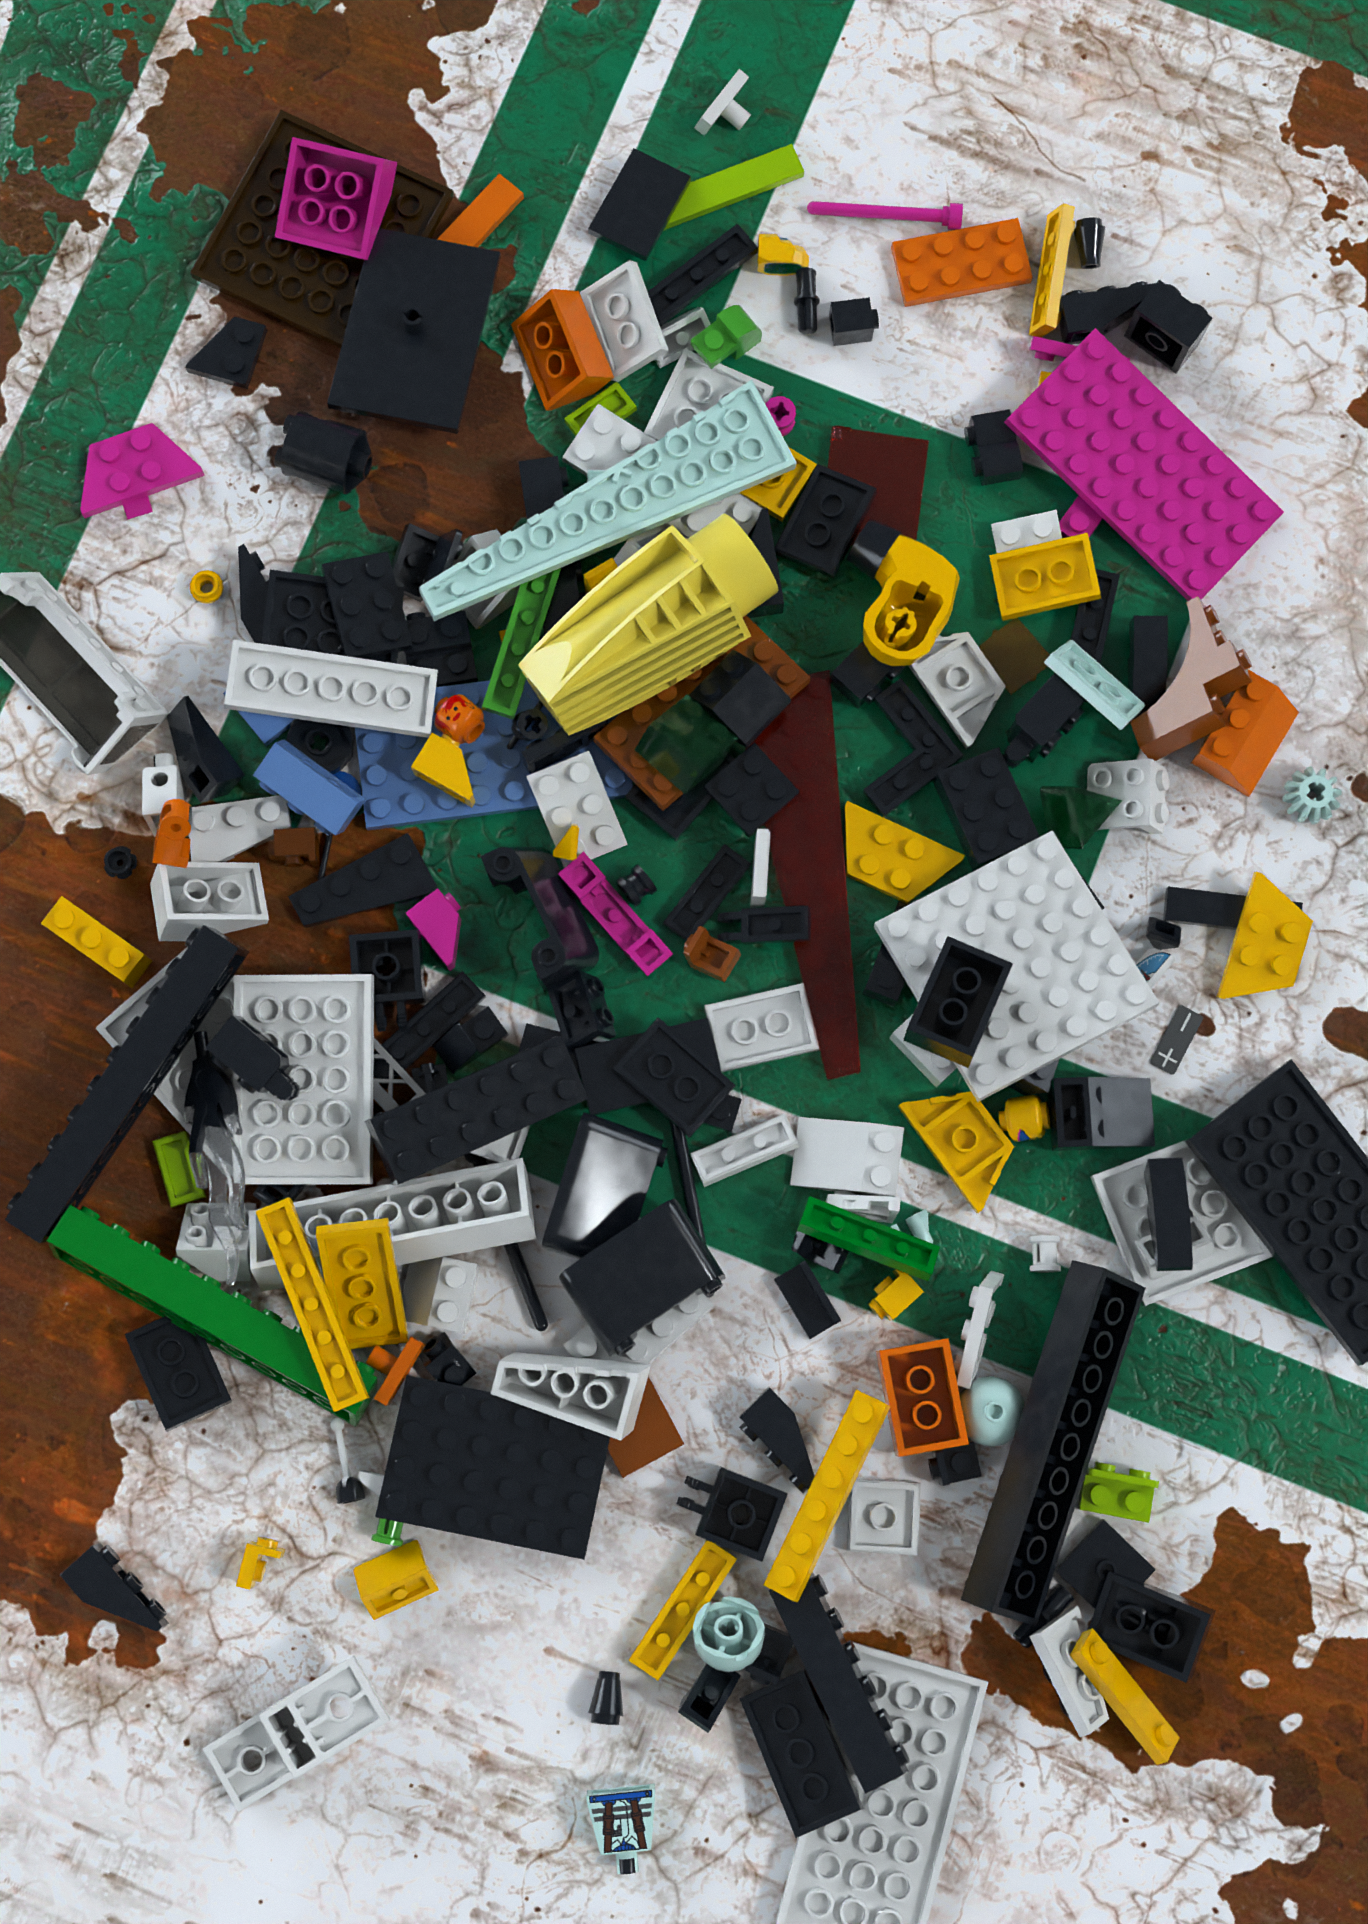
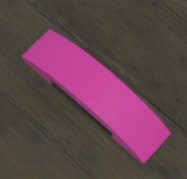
M584 851L577 859L573 860L558 873L562 881L589 914L647 977L673 955L655 932L645 925L605 879L606 876Z

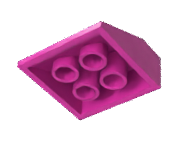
M292 137L275 237L368 260L392 194L397 162Z

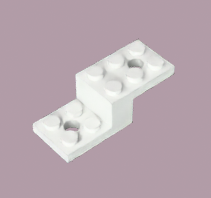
M355 1655L202 1749L236 1810L240 1812L292 1778L295 1780L388 1722L391 1718ZM343 1697L348 1700L350 1712L347 1716L337 1717L332 1713L330 1705L334 1698ZM255 1750L260 1753L262 1764L259 1769L251 1770L244 1765L243 1756L246 1751Z

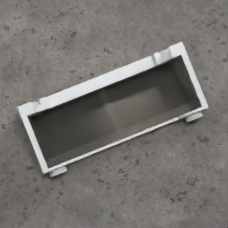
M40 572L0 574V666L76 747L72 750L71 755L77 769L87 775L108 771L156 729L170 713Z

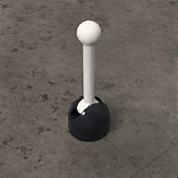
M337 1417L332 1419L330 1423L331 1429L336 1434L343 1478L336 1486L337 1504H346L365 1499V1493L362 1483L350 1476L342 1433L344 1421Z

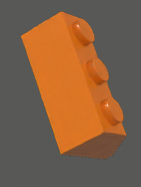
M551 289L511 324L546 411H551L594 395L614 378L579 291Z
M1250 670L1248 672L1252 682L1233 691L1224 706L1225 712L1221 713L1225 727L1206 736L1191 764L1248 797L1253 792L1299 713L1278 686Z

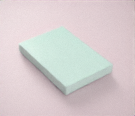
M1069 640L1059 647L1044 662L1120 730L1145 707L1144 703L1073 640Z

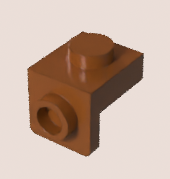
M699 926L695 934H691L687 938L683 953L691 968L724 983L741 956L739 949L711 937L707 929Z

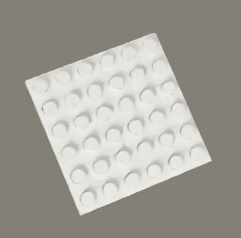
M1053 831L874 923L876 932L918 1002L947 936L1013 963L969 1068L955 1063L977 1102L1154 1009L1160 1003Z

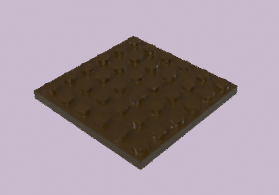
M280 110L190 274L193 279L341 348L364 259L275 237L292 137L374 157L386 158ZM397 164L392 194L380 229L432 238L454 198V191Z

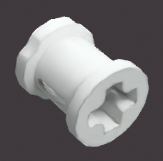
M1040 1235L1029 1237V1243L1033 1245V1265L1030 1266V1272L1061 1271V1266L1057 1264V1243L1060 1242V1236Z

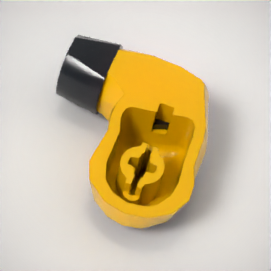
M871 518L860 532L847 557L850 563L872 580L876 579L882 587L880 596L865 612L863 642L870 654L882 663L890 666L912 665L931 650L935 640L947 624L953 609L960 580L959 573L945 557L926 544L902 535V531Z

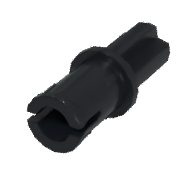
M805 267L796 271L797 296L794 298V304L797 306L798 331L803 333V335H809L817 331V305L820 303V298L816 295V270Z
M1057 1583L1045 1598L1037 1626L1022 1623L1013 1633V1637L1021 1646L1029 1648L1033 1644L1029 1636L1059 1616L1075 1598L1061 1584Z

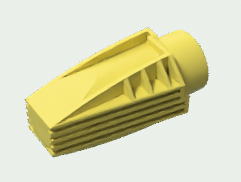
M723 513L688 539L672 525L634 553L587 593L545 634L518 666L538 699L569 736L653 697L706 666L738 643L751 637L743 617L778 593V585L759 550L744 530L729 515Z

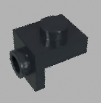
M799 1231L794 1236L793 1252L812 1263L839 1274L849 1253L848 1250Z
M445 1332L430 1338L419 1355L423 1365L436 1381L462 1386L476 1374L474 1368L455 1347Z
M764 1623L765 1636L761 1652L755 1661L745 1667L744 1670L749 1672L750 1677L765 1685H769L770 1682L778 1684L793 1641L789 1633Z

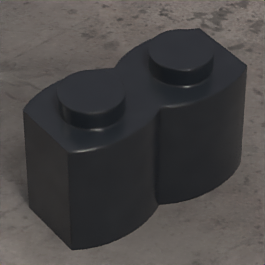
M1010 409L973 415L970 418L968 427L964 428L966 444L968 447L972 446L975 457L971 458L972 473L974 477H979L982 486L1018 480L1022 476L1023 463L1016 434L1004 423L1011 415Z

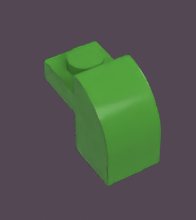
M733 305L718 313L715 322L692 338L691 346L712 369L729 355H732L735 360L739 359L761 342L762 331L740 305Z

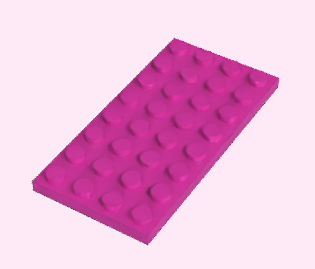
M1096 328L1004 422L1187 601L1197 596L1202 600L1284 513L1265 492Z

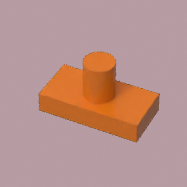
M410 1337L399 1357L378 1345L374 1347L366 1364L387 1376L374 1397L375 1400L385 1406L391 1404L426 1345L415 1337Z

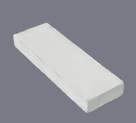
M784 1113L692 1152L690 1155L703 1186L706 1187L798 1148L799 1144Z

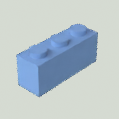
M285 739L273 744L253 774L254 777L260 780L259 785L261 788L272 795L279 794L288 801L286 804L291 810L300 815H304V813L315 821L314 826L327 835L334 834L336 836L344 832L366 800Z

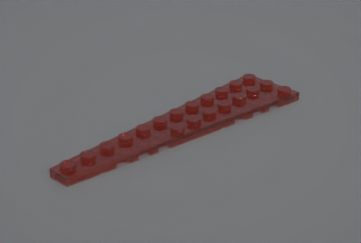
M830 670L808 674L810 676V683L791 699L788 706L750 746L755 742L800 791L795 799L764 825V828L769 829L770 852L783 905H808L811 907V941L793 942L802 983H804L826 1080L829 1081L859 1074L861 1068Z

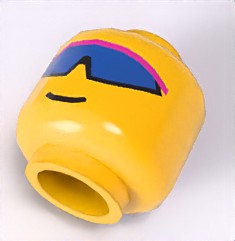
M1037 1095L1009 1098L1005 1103V1111H999L1000 1128L1003 1132L1008 1131L1010 1138L1014 1142L1042 1138L1045 1135L1046 1129L1051 1128L1047 1102H1042Z

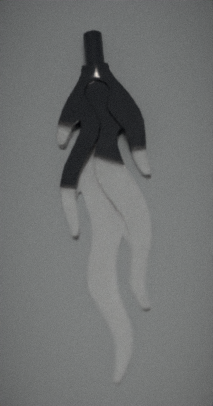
M198 1031L194 1033L197 1058L192 1061V1073L184 1102V1122L192 1124L189 1139V1159L196 1187L207 1189L209 1179V1222L226 1253L228 1264L226 1284L234 1285L239 1268V1248L227 1213L228 1185L231 1220L237 1230L246 1231L248 1226L244 1218L245 1170L243 1160L227 1127L232 1134L242 1135L243 1130L239 1120L235 1089L225 1072L210 1059L212 1057L210 1051L205 1048L209 1044L207 1031Z

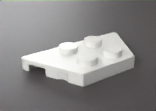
M969 632L954 633L948 637L939 635L931 650L923 658L908 666L967 750L971 748L1006 686Z

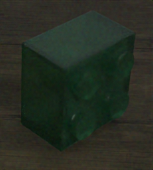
M687 694L648 726L634 750L686 794L723 762L738 738Z

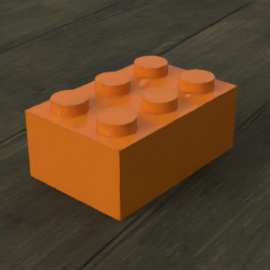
M949 1338L876 1351L885 1404L891 1406L887 1415L895 1456L902 1457L968 1445L969 1442Z

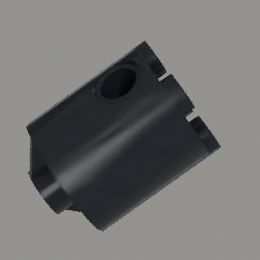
M305 411L298 412L296 416L289 414L286 417L283 426V433L286 434L283 447L278 448L274 460L275 466L280 467L285 476L299 477L314 485L345 495L351 493L355 487L368 477L373 462V455L365 430L331 419H319Z

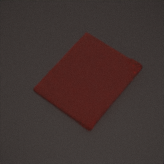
M832 426L827 468L876 487L878 491L851 545H854L860 532L871 518L903 532L902 535L916 540L929 440L852 429L851 427Z

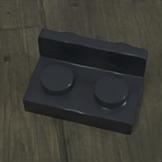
M579 970L547 989L561 1036L567 1049L574 1051L575 1048H579L599 1036L608 1039L616 1036L613 1026L614 1016L607 1007L604 998L605 988L599 978Z

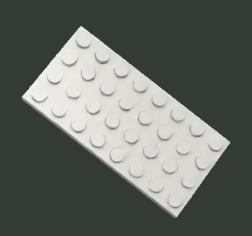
M853 1642L861 1659L857 1662L863 1676L869 1675L876 1688L877 1694L873 1696L879 1710L884 1708L892 1721L893 1729L889 1731L895 1743L901 1742L908 1754L910 1763L906 1764L909 1772L865 1794L829 1719L828 1723L864 1809L798 1837L775 1924L928 1923L988 1686L987 1680Z

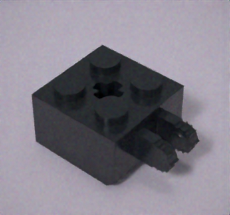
M1054 673L1015 715V720L1007 731V741L1010 743V746H1007L1003 754L1009 768H1016L1026 758L1032 763L1039 755L1045 759L1063 736L1060 732L1062 731L1067 735L1084 714L1085 710L1081 707L1086 699L1058 674Z
M418 929L349 935L351 973L374 975V1008L378 1032L386 1031L387 1016L385 1014V1007L397 1006L396 1020L399 1030H407L406 1005L426 1003L422 936ZM386 963H391L396 968L389 976L380 973V970L386 969Z
M722 1466L719 1468L713 1485L687 1476L684 1483L688 1487L710 1493L705 1506L695 1503L694 1500L687 1497H679L677 1500V1505L701 1514L695 1535L762 1562L788 1494L785 1491ZM740 1504H746V1510L751 1514L749 1519H743L742 1523L735 1522L736 1516L731 1513L732 1509L735 1506L739 1508Z

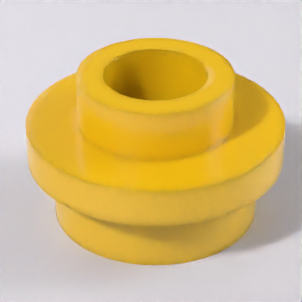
M209 570L198 572L190 582L192 596L195 600L204 604L217 601L224 590L220 576ZM205 584H212L213 588L210 592H202V587Z

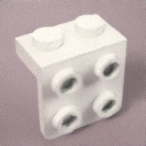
M1153 759L1091 764L1088 767L1087 827L1092 830L1140 827L1150 834H1163L1164 823H1167L1169 816L1168 807L1165 803V790H1168L1170 782L1166 768Z

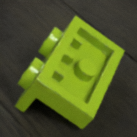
M1095 1462L1094 1469H1087L1080 1490L1077 1509L1149 1523L1154 1488L1159 1486V1481L1150 1480L1151 1472L1129 1469V1475L1115 1473V1465Z

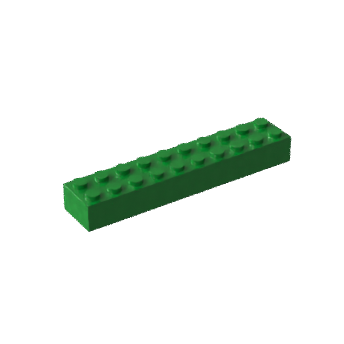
M72 1205L68 1207L47 1239V1243L55 1258L161 1318L167 1316L173 1320L171 1323L194 1336L197 1333L205 1338L209 1345L355 1427L358 1425L377 1392V1377L373 1375L374 1369L356 1360L370 1398L333 1412L301 1327L295 1326L293 1330L281 1323L283 1319L276 1313L268 1309L260 1312L251 1307L252 1301L246 1296L235 1291L232 1295L220 1289L221 1283L205 1274L200 1278L189 1272L191 1267L182 1260L173 1257L170 1261L159 1255L161 1250L150 1242L142 1240L141 1244L129 1238L130 1232L115 1223H112L109 1227L98 1221L100 1216L93 1210L82 1206L80 1210Z

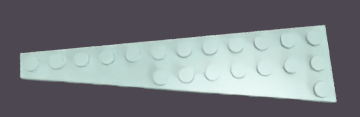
M750 380L721 398L713 407L705 412L702 410L694 415L692 420L681 427H675L668 431L665 437L657 442L644 446L636 451L633 456L625 458L554 503V506L540 515L538 513L527 519V523L512 532L511 530L499 537L498 541L487 548L479 549L468 556L465 561L458 562L421 585L419 592L433 620L436 621L794 470L797 462L753 380Z

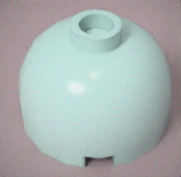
M994 1376L976 1378L970 1389L964 1388L959 1394L967 1437L976 1444L988 1447L1004 1445L1014 1438L1021 1412L1025 1405L1024 1399L1017 1387L1006 1379Z
M731 1596L722 1597L721 1602L711 1605L710 1601L704 1604L696 1614L693 1624V1637L697 1653L706 1664L716 1670L724 1672L740 1671L752 1664L761 1652L765 1636L764 1622H762L757 1608L748 1601Z

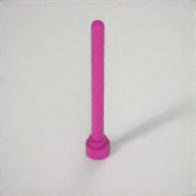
M812 201L807 205V211L812 215L941 222V226H948V230L961 229L963 204L950 203V206H943V209Z

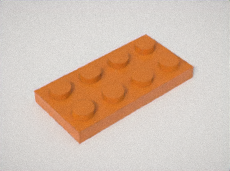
M1018 218L894 241L891 245L905 307L1029 284L1033 278Z

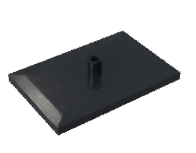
M379 228L369 258L363 262L327 402L328 409L458 434L501 259L500 252Z

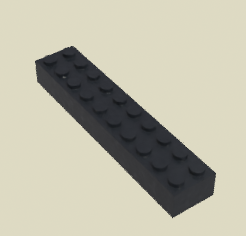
M203 925L200 930L195 928L185 942V946L188 947L181 959L176 957L170 963L165 972L168 978L162 987L156 986L149 994L145 1002L148 1008L142 1017L137 1015L126 1029V1033L129 1036L122 1046L116 1045L106 1059L109 1065L102 1076L97 1074L89 1083L86 1089L89 1095L82 1105L78 1103L74 1106L67 1116L66 1121L69 1122V1125L63 1134L57 1133L48 1144L46 1150L50 1153L42 1164L38 1162L29 1172L26 1179L30 1183L23 1193L17 1192L9 1202L6 1209L10 1212L5 1221L38 1243L47 1242V1239L70 1205L75 1208L79 1207L153 1097L157 1088H159L194 1036V1033L198 1030L250 953V951L217 929Z
M1072 1260L960 1600L991 1613L1037 1626L1146 1287L1103 1267Z

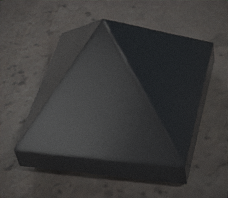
M1149 917L1146 937L1153 948L1159 950L1178 948L1182 928L1161 919Z

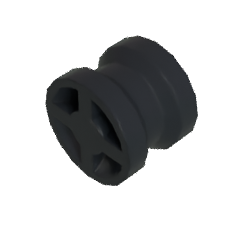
M638 864L631 868L629 875L615 880L619 889L634 907L639 906L642 898L646 895H653L657 892V888Z

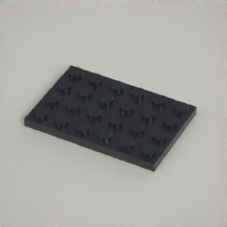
M407 1375L375 1517L585 1560L610 1437L492 1395L491 1392Z

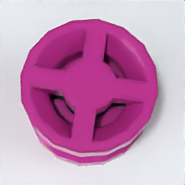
M783 396L773 397L766 402V406L782 436H785L792 431L795 425L796 408L789 398Z

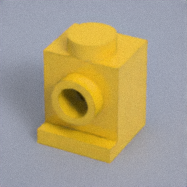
M895 1269L892 1271L897 1276L894 1280L887 1276L873 1289L877 1295L868 1303V1306L881 1320L885 1316L890 1321L894 1320L924 1292L909 1274Z

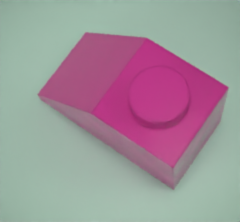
M437 888L408 910L406 915L447 969L451 971L455 968L461 927V919L457 911L461 907L449 892L443 895Z

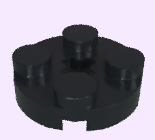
M294 719L291 723L286 741L332 775L342 770L347 762L352 759L354 739L349 726ZM320 735L322 739H329V742L325 744L326 748L320 751L318 748L313 750L311 748V745L315 743V736Z

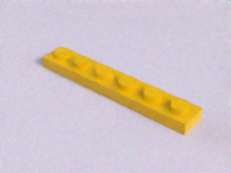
M288 1197L255 1211L333 1412L370 1398L292 1199Z
M856 1389L763 1584L764 1586L794 1602L799 1601L891 1406Z

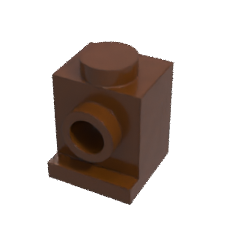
M315 827L273 829L274 840H269L268 842L270 860H278L279 863H284L285 867H302L305 865V861H309L313 868L320 867L319 834Z

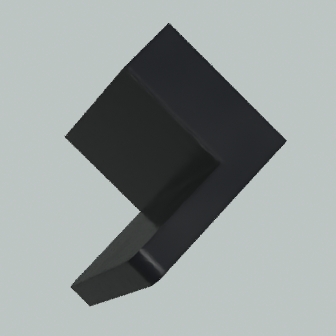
M806 1260L774 1279L809 1340L841 1322L839 1315Z

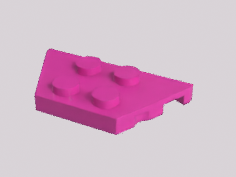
M150 423L90 444L80 510L83 517L87 518L205 475L200 465L158 427Z

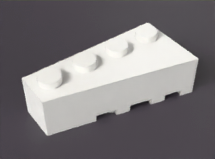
M513 1352L499 1361L491 1394L622 1440L634 1430L651 1364Z

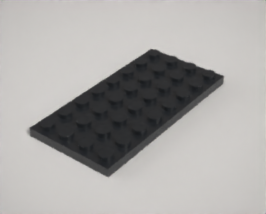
M1290 1059L1185 1142L1356 1365L1360 1366L1368 1361V1157L1296 1064Z

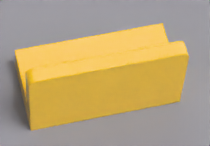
M418 1540L404 1544L353 1569L360 1598L373 1620L439 1590L436 1580L426 1564Z

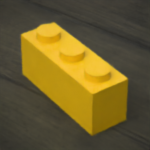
M63 896L60 897L41 922L46 928L131 988L152 962L145 954Z

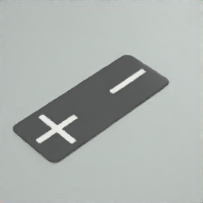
M1180 1005L1150 1061L1151 1064L1171 1075L1175 1074L1203 1020V1016Z

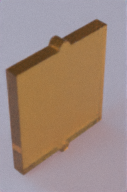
M1014 618L999 631L994 630L992 636L979 646L1011 695L1027 682H1034L1037 677L1036 675L1048 667L1044 662L1050 655L1018 618Z

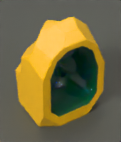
M759 234L758 272L766 275L788 276L796 275V271L800 268L809 267V256L803 247L794 245L787 238H779L777 234Z

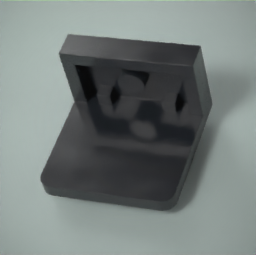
M411 523L405 525L391 565L397 587H405V596L419 602L423 601L419 587L452 567L453 561L457 560L463 549V542L460 541L463 534L462 531L454 529L441 536H437Z

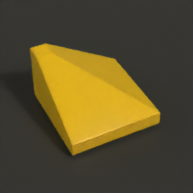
M577 824L570 826L553 850V857L567 860L577 859L579 826Z

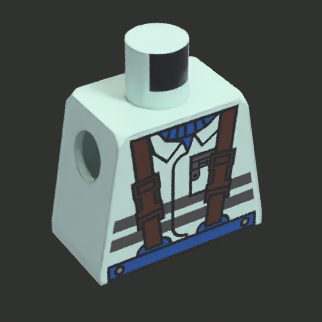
M655 1784L587 1790L586 1800L600 1855L616 1854L617 1874L624 1875L639 1872L637 1852L651 1850Z

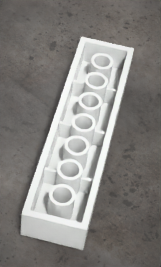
M523 1158L411 1179L399 1185H392L390 1183L293 1202L323 1280L324 1275L316 1239V1226L388 1218L396 1266L537 1239L531 1183ZM259 1209L248 1211L250 1270L261 1292L285 1287L255 1212Z

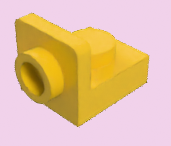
M258 1537L257 1542L251 1541L246 1544L236 1583L237 1587L250 1590L255 1587L256 1582H262L267 1561L261 1560L262 1555L278 1559L284 1557L285 1549L277 1547L279 1541Z

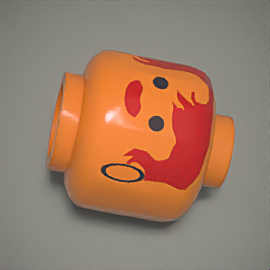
M456 694L450 698L444 697L435 707L434 725L436 729L460 744L474 742L485 728L482 709L462 694Z

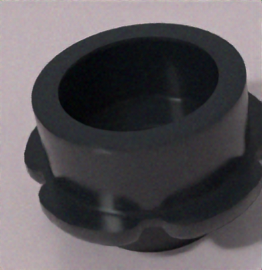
M118 846L106 853L104 869L110 877L116 876L119 879H126L132 875V870L137 867V858L134 854H131L129 848ZM123 860V865L118 866L117 862Z

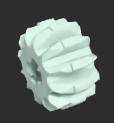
M1312 766L1307 767L1304 770V774L1296 771L1292 774L1293 781H1287L1284 785V788L1289 793L1282 797V801L1292 803V806L1287 810V814H1293L1295 811L1299 812L1298 822L1301 823L1307 817L1311 824H1317L1320 821V817L1328 820L1332 817L1331 810H1337L1340 807V803L1335 798L1342 794V790L1332 788V785L1337 781V777H1331L1327 780L1325 778L1326 769L1322 768L1316 774ZM1311 791L1317 795L1312 800L1307 796Z

